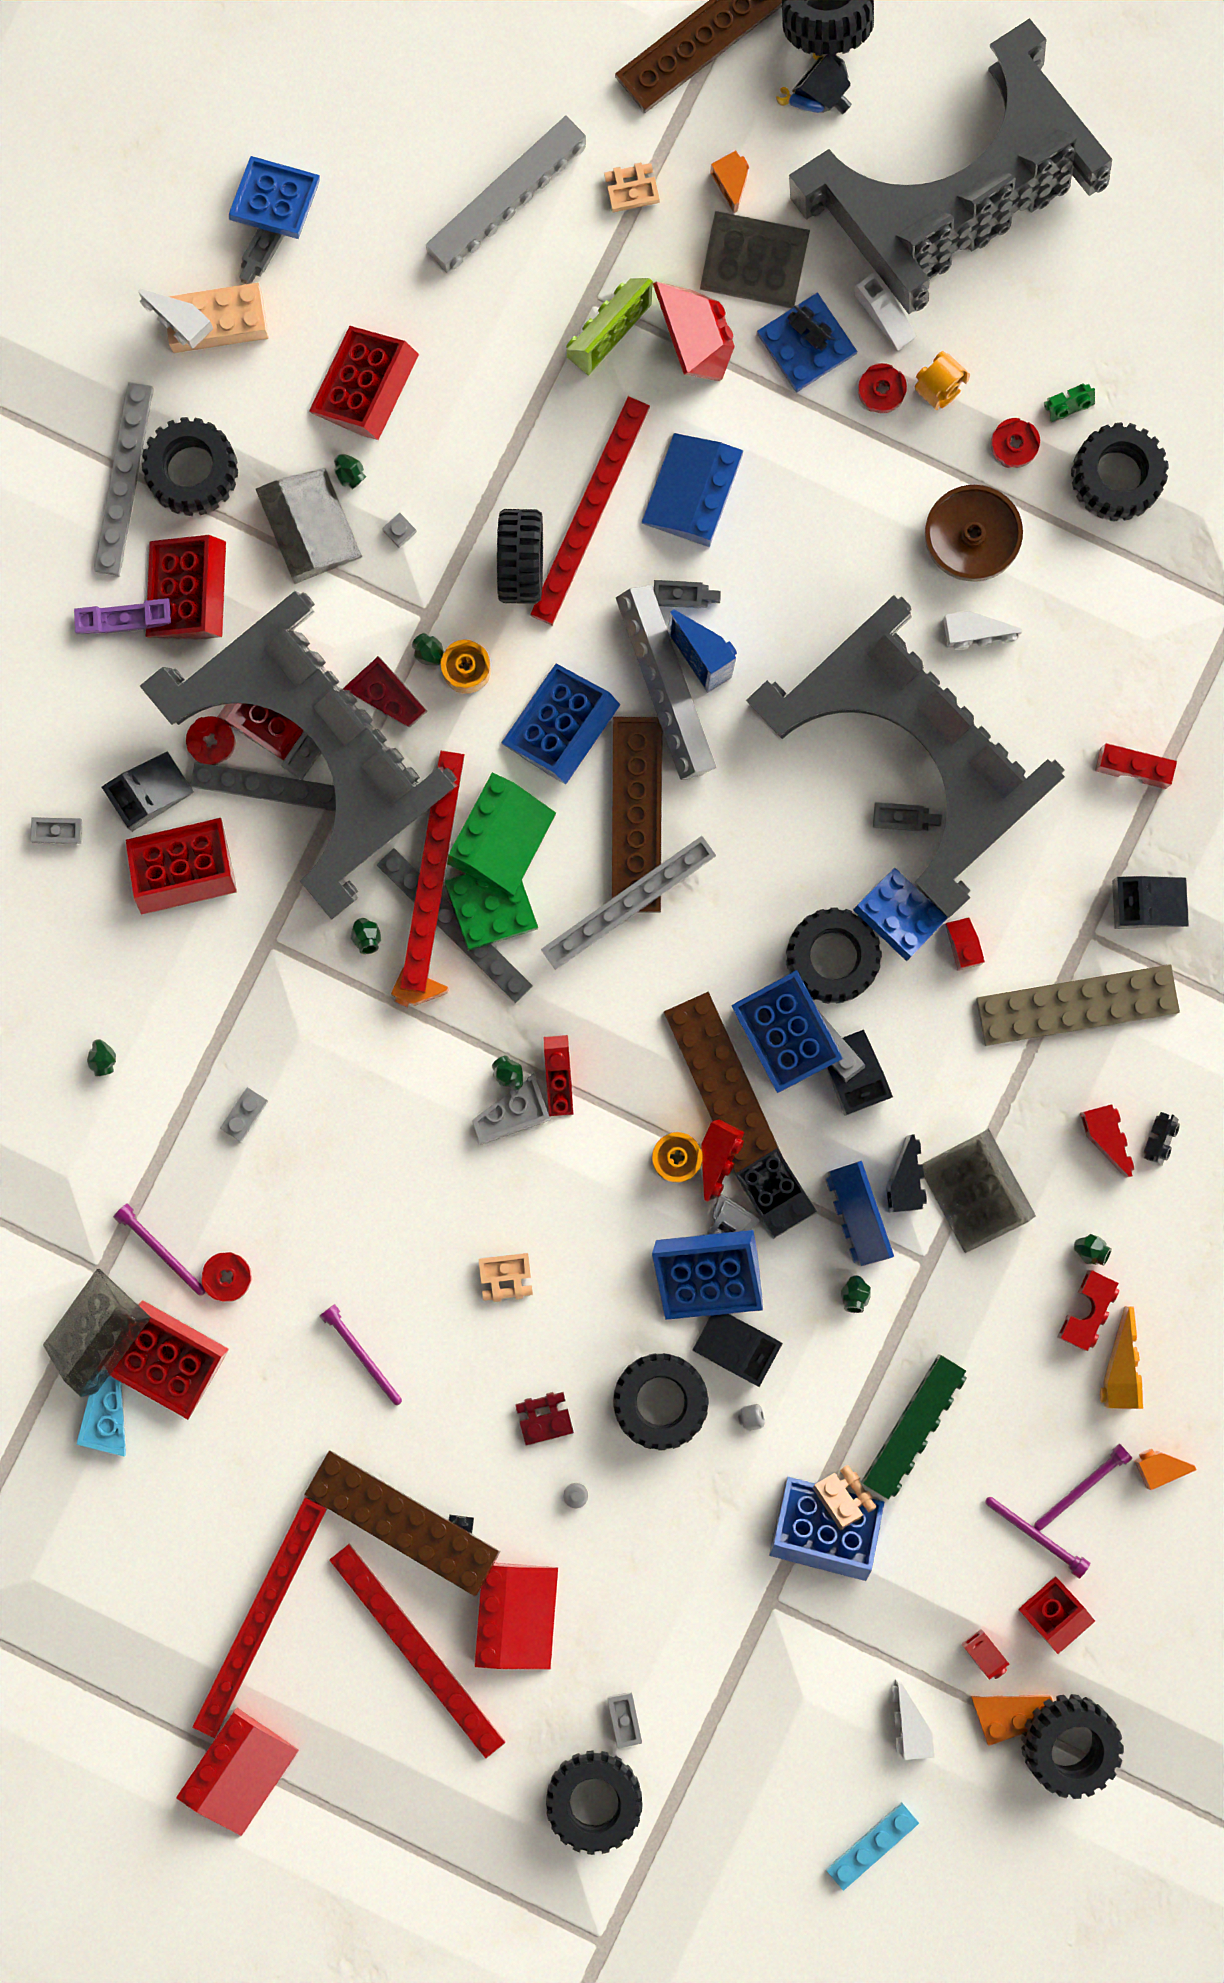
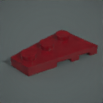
M379 656L343 688V690H349L354 696L407 727H411L428 712Z

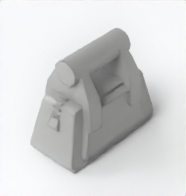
M721 1194L713 1208L712 1218H714L715 1222L707 1233H725L718 1228L720 1224L734 1232L752 1230L760 1222V1219Z

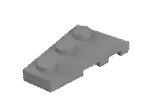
M534 1073L523 1082V1086L519 1090L512 1089L504 1098L497 1103L495 1102L472 1120L480 1145L551 1121Z

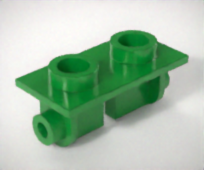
M1082 383L1067 390L1069 398H1066L1063 392L1048 397L1047 401L1044 402V407L1046 411L1050 410V422L1064 419L1073 413L1086 410L1095 405V388H1091L1090 384L1085 385Z

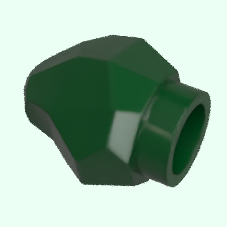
M339 454L334 459V471L342 486L346 487L348 485L353 490L367 477L363 473L362 463L356 458L346 454Z
M426 633L418 635L412 642V648L415 650L414 657L424 665H440L444 653L442 643L436 637H429Z
M359 918L354 922L350 939L361 954H372L379 949L378 944L381 942V934L377 923L366 918Z
M96 1039L93 1041L92 1048L88 1053V1067L94 1071L95 1076L111 1074L114 1072L113 1065L116 1063V1053L103 1040Z
M506 1055L499 1057L493 1062V1076L499 1085L510 1086L514 1090H519L523 1086V1071L519 1063L510 1060Z
M1093 1234L1079 1238L1074 1243V1251L1079 1254L1085 1264L1105 1266L1111 1255L1112 1248L1106 1246L1107 1243L1101 1237Z
M858 1275L851 1276L841 1290V1298L843 1304H845L844 1310L850 1313L864 1312V1307L869 1303L871 1287Z

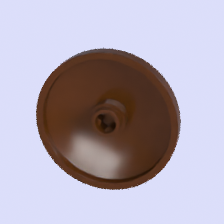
M964 485L945 493L931 508L925 526V543L931 559L943 572L963 581H984L1003 573L1016 559L1023 540L1022 519L1016 506L1000 491L984 485Z

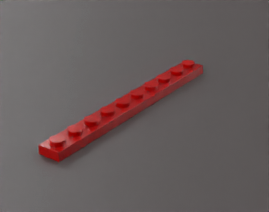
M630 396L627 397L544 582L541 601L534 605L530 614L531 617L553 626L648 414L650 405Z
M440 750L437 768L442 767L444 770L449 768L457 778L454 781L457 786L430 809L401 990L419 993L426 992L465 754Z
M307 1497L304 1498L192 1728L214 1739L217 1736L327 1511V1508Z
M349 1543L330 1558L329 1561L485 1759L505 1744L506 1741L352 1545Z

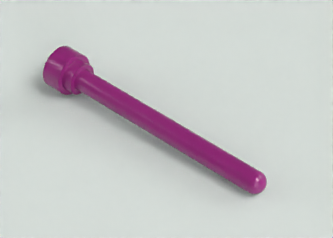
M128 1203L115 1213L113 1218L119 1224L128 1225L197 1295L202 1296L205 1294L202 1284L134 1218L136 1216L133 1213L134 1209Z
M336 1304L319 1315L324 1323H328L330 1326L333 1325L394 1405H400L402 1398L340 1319L342 1316L339 1314L341 1311Z
M1119 1443L1112 1449L1111 1458L1034 1523V1528L1038 1531L1043 1530L1117 1465L1121 1466L1123 1463L1126 1465L1133 1459L1132 1456Z
M993 1497L986 1498L985 1503L988 1507L1067 1563L1074 1576L1080 1579L1086 1573L1091 1562L1083 1556L1081 1558L1078 1556L1074 1557Z

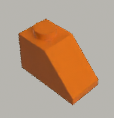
M736 150L713 162L710 168V174L733 213L739 209L749 169L745 157H740Z
M403 967L391 995L396 997L394 1002L408 1008L409 1004L416 1006L448 993L449 988L428 978L425 993L401 990Z
M1153 1449L1140 1453V1458L1134 1460L1143 1482L1149 1490L1158 1488L1197 1470L1195 1465L1165 1453L1153 1451Z

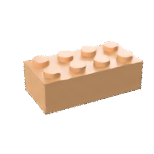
M259 283L168 296L193 304L210 320L213 326V330L193 349L187 343L183 346L175 338L174 334L176 332L169 326L167 334L173 353L269 338L262 291Z

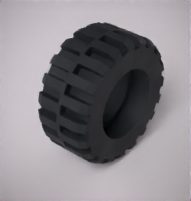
M782 0L783 32L787 40L798 50L801 48L803 52L808 54L836 56L837 53H848L850 49L853 48L855 50L862 42L864 43L873 31L874 0Z
M181 417V422L168 421V427L162 429L160 426L155 430L157 434L155 438L149 437L146 442L149 447L148 449H143L142 453L144 462L141 463L142 471L145 475L144 479L147 486L165 508L169 507L172 512L177 514L180 511L184 512L185 516H193V512L204 515L207 514L206 509L212 507L214 511L219 508L218 503L221 500L226 502L229 499L228 492L230 490L234 491L236 486L235 478L238 477V462L226 435L221 430H217L214 424L211 422L205 424L202 419L196 417L194 421H189L188 417ZM191 447L206 450L212 458L213 466L210 474L204 481L194 486H180L170 479L168 466L171 459L179 451Z
M1122 422L1114 423L1112 427L1107 424L1102 426L1098 432L1094 431L1089 435L1077 452L1073 461L1074 465L1071 468V476L1074 477L1072 481L1073 490L1078 491L1076 497L1079 502L1084 500L1087 504L1085 506L1086 510L1089 512L1092 509L1097 511L1096 516L1101 519L1106 515L1110 516V521H1118L1119 518H1123L1126 521L1132 519L1134 515H1142L1155 503L1164 490V485L1167 483L1168 475L1166 472L1169 469L1168 461L1164 460L1166 456L1164 447L1158 448L1157 445L1160 441L1156 436L1151 439L1147 435L1149 433L1147 429L1142 428L1139 431L1136 429V424L1129 423L1127 427H1123ZM1122 453L1131 457L1140 469V484L1134 490L1120 492L1109 488L1101 480L1098 473V463L1104 455Z
M503 509L499 513L497 528L498 599L502 603L536 604L541 601L542 512L537 509Z
M831 907L828 910L821 909L805 917L793 931L786 949V966L790 973L798 971L813 1000L817 999L827 1004L844 1003L858 997L875 980L881 966L882 950H880L879 946L880 940L878 936L876 937L874 930L861 917L853 914L851 910H839L838 907ZM825 934H842L855 946L857 953L856 964L853 970L842 978H826L820 975L812 965L810 957L811 948L814 942Z
M653 1353L640 1357L626 1367L616 1383L613 1396L615 1417L622 1431L633 1442L642 1445L644 1448L661 1451L670 1448L675 1449L686 1442L688 1443L701 1430L708 1414L709 1397L705 1382L699 1372L683 1358L667 1353ZM654 1378H667L674 1381L681 1388L684 1395L682 1413L675 1421L666 1425H655L648 1422L638 1410V1393L646 1382Z
M1063 1694L1056 1696V1701L1054 1702L1050 1699L1044 1701L1045 1706L1042 1709L1037 1707L1032 1712L1035 1715L1033 1719H1027L1024 1725L1028 1729L1027 1732H1022L1021 1741L1025 1745L1021 1747L1022 1755L1026 1759L1025 1763L1028 1769L1046 1790L1051 1793L1056 1792L1062 1798H1067L1070 1795L1073 1799H1081L1082 1794L1090 1797L1095 1795L1094 1790L1100 1788L1102 1791L1107 1787L1105 1783L1109 1778L1112 1781L1117 1775L1114 1770L1116 1767L1120 1768L1123 1761L1119 1754L1124 1753V1745L1120 1742L1122 1735L1116 1727L1115 1721L1099 1704H1095L1093 1700L1087 1697L1082 1699L1079 1695L1071 1694L1068 1699ZM1070 1728H1088L1092 1733V1744L1088 1754L1081 1761L1073 1765L1063 1766L1054 1763L1052 1760V1749L1056 1739Z
M594 1750L586 1751V1754L583 1755L577 1753L569 1761L565 1760L560 1765L558 1771H555L552 1775L546 1796L547 1818L551 1823V1829L554 1834L560 1836V1841L563 1844L573 1846L574 1851L580 1853L581 1850H584L589 1855H595L597 1851H602V1854L609 1853L611 1848L615 1847L618 1849L623 1845V1841L629 1840L634 1834V1829L640 1823L643 1807L640 1783L637 1776L635 1777L632 1768L628 1764L625 1765L618 1756L612 1757L609 1755V1752L605 1751L594 1753ZM585 1780H603L609 1783L616 1791L618 1797L617 1811L612 1819L603 1824L589 1825L583 1823L572 1812L570 1805L572 1792L578 1784Z

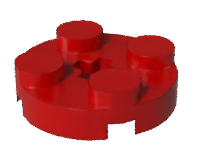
M878 363L870 366L862 375L858 384V395L861 402L868 411L876 413H888L901 406L907 392L905 376L901 371L887 363ZM879 383L889 387L885 394H881L876 390L879 387Z
M1009 418L1001 422L991 438L992 453L1006 468H1019L1029 464L1037 455L1040 447V435L1036 427L1032 423H1027L1020 418ZM1012 437L1022 441L1019 444V448L1016 449L1010 446Z
M207 716L196 719L189 727L186 734V745L188 752L197 762L218 765V763H222L231 757L235 749L236 739L232 728L218 717ZM214 735L217 743L207 747V742L204 741L205 738Z
M235 1253L215 1254L207 1260L203 1267L202 1286L205 1292L215 1300L222 1302L235 1301L244 1296L249 1290L252 1283L251 1268L242 1256ZM225 1270L227 1273L231 1271L233 1273L230 1284L227 1281L221 1282L220 1279L223 1277L222 1271Z

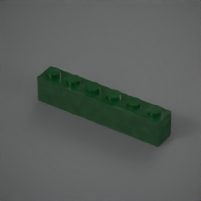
M940 1354L937 1355L861 1483L888 1500L891 1495L895 1497L902 1487V1484L899 1483L904 1474L908 1476L915 1465V1462H913L917 1452L921 1454L926 1448L928 1441L925 1439L930 1431L934 1433L941 1422L939 1416L942 1411H947L952 1405L954 1398L951 1396L956 1388L960 1390L967 1379L964 1376L966 1373L965 1369Z

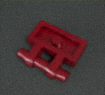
M550 1392L546 1393L545 1397L533 1400L532 1398L524 1399L525 1402L515 1404L517 1414L528 1413L529 1419L519 1421L526 1446L574 1433L568 1408L559 1411L557 1408L558 1403L566 1401L564 1392L556 1394ZM549 1406L551 1413L536 1416L535 1409Z

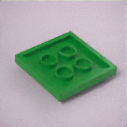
M468 874L444 881L467 951L538 929V924L522 881L514 897Z

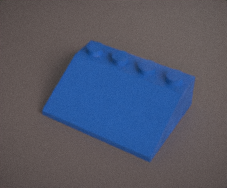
M674 433L641 524L710 547L739 469L744 450L722 442Z
M673 609L670 611L669 636L706 692L709 693L732 678L736 662L735 655L737 654L733 644L730 641L726 643L722 636Z
M556 663L501 743L546 774L566 785L621 704L609 691Z
M797 970L731 1005L777 1093L843 1059Z
M862 1160L828 1171L829 1177H826L825 1181L829 1192L834 1191L837 1200L833 1201L837 1215L842 1214L845 1224L841 1225L845 1239L850 1238L853 1248H850L849 1252L853 1263L858 1262L859 1266H864L893 1258L894 1254Z
M754 1230L655 1241L652 1257L665 1320L763 1310L758 1251Z
M788 1476L769 1556L867 1581L873 1568L885 1502L872 1498L876 1508L868 1512L864 1505L860 1506L859 1510L863 1514L862 1517L840 1530L813 1490L815 1483ZM848 1492L853 1500L857 1498L856 1494Z

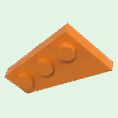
M1050 1695L971 1696L988 1746L1021 1735L1022 1732H1027L1028 1729L1024 1725L1027 1719L1032 1720L1035 1716L1032 1712L1037 1707L1042 1709L1045 1706L1043 1702L1048 1699L1053 1702Z

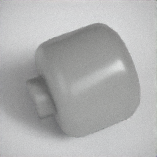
M759 1404L744 1406L741 1409V1415H738L739 1424L743 1425L747 1431L764 1427V1413Z
M571 1483L564 1490V1502L571 1508L583 1507L588 1500L586 1487L581 1483Z

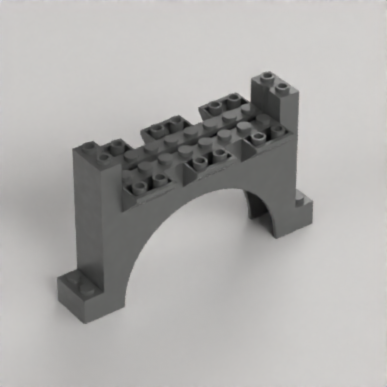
M1030 18L990 44V48L998 61L988 67V71L1000 89L1005 107V116L993 142L982 155L966 168L944 179L915 185L890 184L857 173L846 166L828 149L789 174L790 199L804 218L807 220L812 216H818L827 207L908 314L915 310L920 311L928 304L930 280L937 274L941 275L949 270L952 265V253L957 250H963L966 247L971 252L977 248L981 249L995 236L1005 234L1011 227L1012 214L1018 210L1022 211L1028 208L1032 213L1036 209H1043L1049 204L1050 200L1056 196H1063L1069 191L1072 176L1088 196L1095 192H1102L1109 185L1113 159L1042 72L1047 39Z
M294 591L185 682H183L185 680L176 668L162 667L143 682L140 687L171 725L175 723L180 725L189 717L211 707L232 703H247L265 707L284 715L301 727L313 739L322 752L332 775L335 787L336 813L333 830L325 851L311 871L300 882L332 920L359 898L356 895L358 892L357 888L350 880L345 882L344 878L457 786L454 782L457 778L449 768L444 770L442 767H439L419 783L417 780L420 777L412 767L406 768L401 762L404 760L402 754L396 748H390L385 745L384 742L387 739L379 729L373 730L374 727L370 724L373 721L371 716L365 709L360 710L357 708L355 703L358 701L349 690H343L337 686L340 681L331 670L326 671V668L323 666L326 664V661L318 652H313L308 648L311 643L302 632L294 631L316 613L312 608L315 605L312 599L304 592Z
M893 595L785 698L784 696L787 693L775 681L771 684L767 680L746 701L782 739L801 725L826 715L862 713L891 721L912 734L924 746L941 774L946 793L947 815L939 848L929 866L915 883L950 918L971 898L968 895L971 890L962 880L957 883L955 879L1065 778L1062 774L1065 769L1055 759L1052 762L1047 759L1026 778L1024 776L1026 773L1025 769L1017 761L1011 763L1007 758L1008 751L999 742L995 745L992 741H989L991 735L982 725L979 728L974 725V715L965 706L960 708L957 705V697L949 688L943 690L939 686V679L931 671L928 674L924 672L923 661L914 651L910 654L907 652L906 643L896 632L912 618L910 612L912 609L902 596L897 599Z

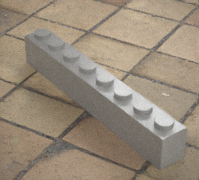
M565 115L425 244L427 253L446 273L451 268L454 270L459 267L463 262L464 256L469 252H475L486 236L491 237L498 230V225L503 220L508 221L516 212V208L521 204H527L539 187L542 189L550 182V177L554 173L563 171L568 165V161L574 155L577 157L586 148V135Z
M651 585L630 588L615 598L679 778L684 780L702 776L717 767Z

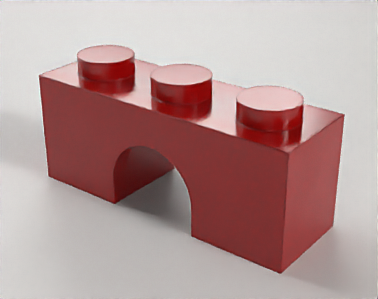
M1105 743L1100 748L1095 771L1116 777L1131 776L1143 780V784L1167 789L1172 785L1177 761Z
M1087 1270L1078 1293L1090 1300V1314L1083 1319L1067 1315L1057 1338L1085 1351H1088L1090 1347L1094 1348L1099 1338L1096 1332L1100 1325L1105 1324L1109 1316L1107 1308L1110 1302H1115L1120 1290L1117 1289L1119 1283L1093 1270Z

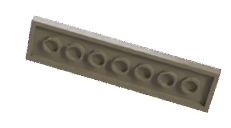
M1171 964L976 998L985 1046L1180 1013Z

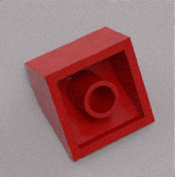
M1056 1576L1018 1609L1057 1654L1062 1652L1095 1622L1087 1609Z

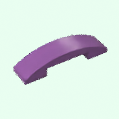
M169 599L148 600L142 604L105 608L98 606L74 608L75 633L127 632L171 624Z

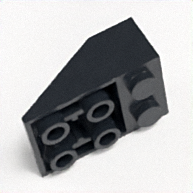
M168 751L120 774L101 786L127 828L132 832L194 793Z
M1126 876L1116 877L1112 880L1114 929L1189 926L1186 877Z
M864 1029L842 1037L865 1064V1068L847 1082L841 1078L832 1066L826 1068L844 1116L893 1098L885 1074Z
M915 1134L906 1136L886 1187L889 1213L923 1209V1204H927L926 1190L921 1189L920 1180L924 1179L923 1165L918 1164L917 1156L921 1154L920 1139L915 1138Z
M778 1148L735 1173L773 1239L817 1212Z
M731 1314L710 1316L692 1351L760 1387L783 1343Z

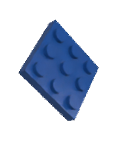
M250 156L228 214L229 220L299 239L320 182V175Z
M818 292L798 305L809 307L815 313L813 318L817 322H824L833 330L831 335L836 339H827L828 346L825 350H816L805 339L810 332L808 328L801 335L788 324V315L792 311L798 312L794 307L757 330L758 337L796 393L849 360L858 352Z
M895 867L853 909L859 917L906 961L948 919L939 908Z

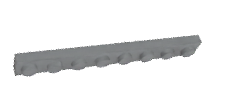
M128 382L94 569L97 573L120 576L154 390L153 386Z
M700 836L541 949L542 953L555 970L711 861L716 857V854L704 837Z

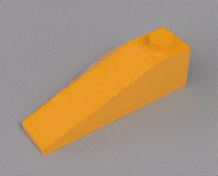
M1124 1306L1103 1381L1104 1388H1100V1401L1104 1403L1106 1408L1143 1409L1142 1376L1138 1375L1135 1368L1138 1366L1140 1358L1137 1347H1133V1342L1137 1340L1134 1306Z

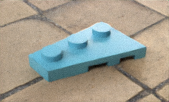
M95 1371L76 1445L125 1457L126 1444L122 1382L104 1372Z

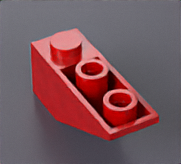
M568 1035L543 1037L549 1116L574 1115Z
M1113 1104L1081 1112L1080 1116L1086 1137L1125 1178L1133 1176L1134 1163L1131 1156L1127 1157L1125 1147L1128 1146L1125 1133L1120 1132L1118 1123L1121 1122L1118 1109H1114Z
M720 1119L710 1123L701 1144L704 1200L707 1202L721 1195L724 1189L722 1182L725 1175L728 1176L734 1166L732 1162L734 1155L740 1152L744 1144L742 1138L745 1132Z
M982 1629L961 1644L989 1680L993 1677L998 1679L1006 1673V1667L1010 1665Z

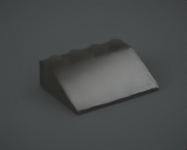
M715 211L700 290L793 308L796 302L810 230Z
M326 468L278 479L255 489L294 584L362 557Z
M989 1128L922 1163L924 1178L964 1253L1036 1217Z
M96 1269L43 1346L63 1381L80 1397L96 1394L151 1317L102 1270Z

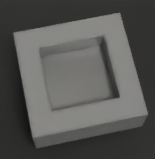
M400 512L382 528L383 532L398 548L417 532Z

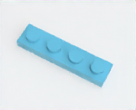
M901 1802L826 1869L827 1872L844 1891L919 1824L918 1820Z

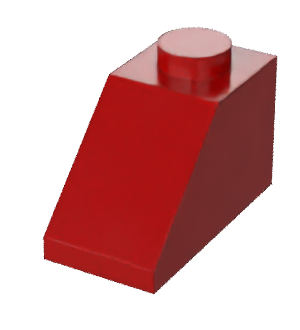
M970 918L945 923L957 971L985 963L980 941Z

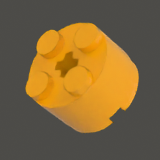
M941 351L936 355L933 363L928 368L925 366L917 373L916 378L918 382L915 384V391L935 410H938L939 406L941 408L946 407L961 392L959 389L961 383L967 384L970 373L950 354Z
M463 639L455 641L447 647L441 659V670L444 680L455 692L474 693L488 683L491 674V664L484 647L471 640ZM465 662L469 666L470 670L465 671L463 668V663Z
M682 1132L667 1134L656 1143L653 1149V1167L656 1173L666 1181L673 1183L687 1181L700 1169L702 1163L701 1148L696 1140L688 1134ZM676 1151H680V1156L684 1157V1160L679 1161L678 1165L674 1164L673 1159H670V1154L674 1155Z

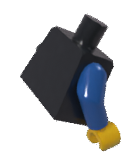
M813 53V58L816 61L792 89L793 94H790L788 88L782 87L780 88L781 93L787 96L784 98L776 96L778 104L782 106L790 104L798 109L814 113H824L835 107L841 114H844L852 105L844 96V93L851 86L848 80L849 76L845 61L837 55L829 56V54H823V56H816Z

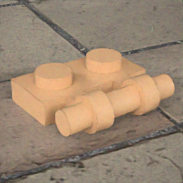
M636 163L634 167L624 169L616 167L613 168V171L604 172L606 182H616V185H611L607 188L612 213L660 203L655 177L645 178L644 175L653 173L651 163L643 165L642 163ZM634 176L637 178L636 181L626 183L623 181L625 178Z
M528 1253L479 1259L481 1284L491 1283L492 1290L482 1291L483 1301L493 1300V1302H500L501 1299L516 1297L517 1300L523 1299V1296L533 1295L532 1285L522 1286L521 1279L531 1278ZM514 1280V1287L500 1289L499 1281Z
M849 1465L840 1470L845 1477L842 1481L834 1473L813 1486V1490L840 1530L862 1517L863 1514L859 1510L860 1506L864 1505L868 1512L876 1508L872 1501L873 1496L863 1488L859 1482L860 1477L856 1472L853 1473ZM850 1486L857 1495V1498L854 1500L846 1490Z

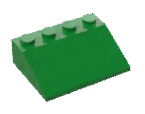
M492 772L448 854L447 865L514 897L556 816V812L514 782Z

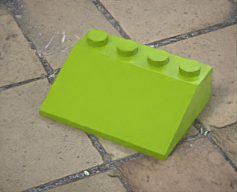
M630 278L626 284L622 282L614 291L615 296L610 301L606 300L598 309L599 314L594 319L590 318L582 327L583 332L578 337L574 336L566 345V348H568L566 350L567 358L589 376L652 305L653 281L650 278Z

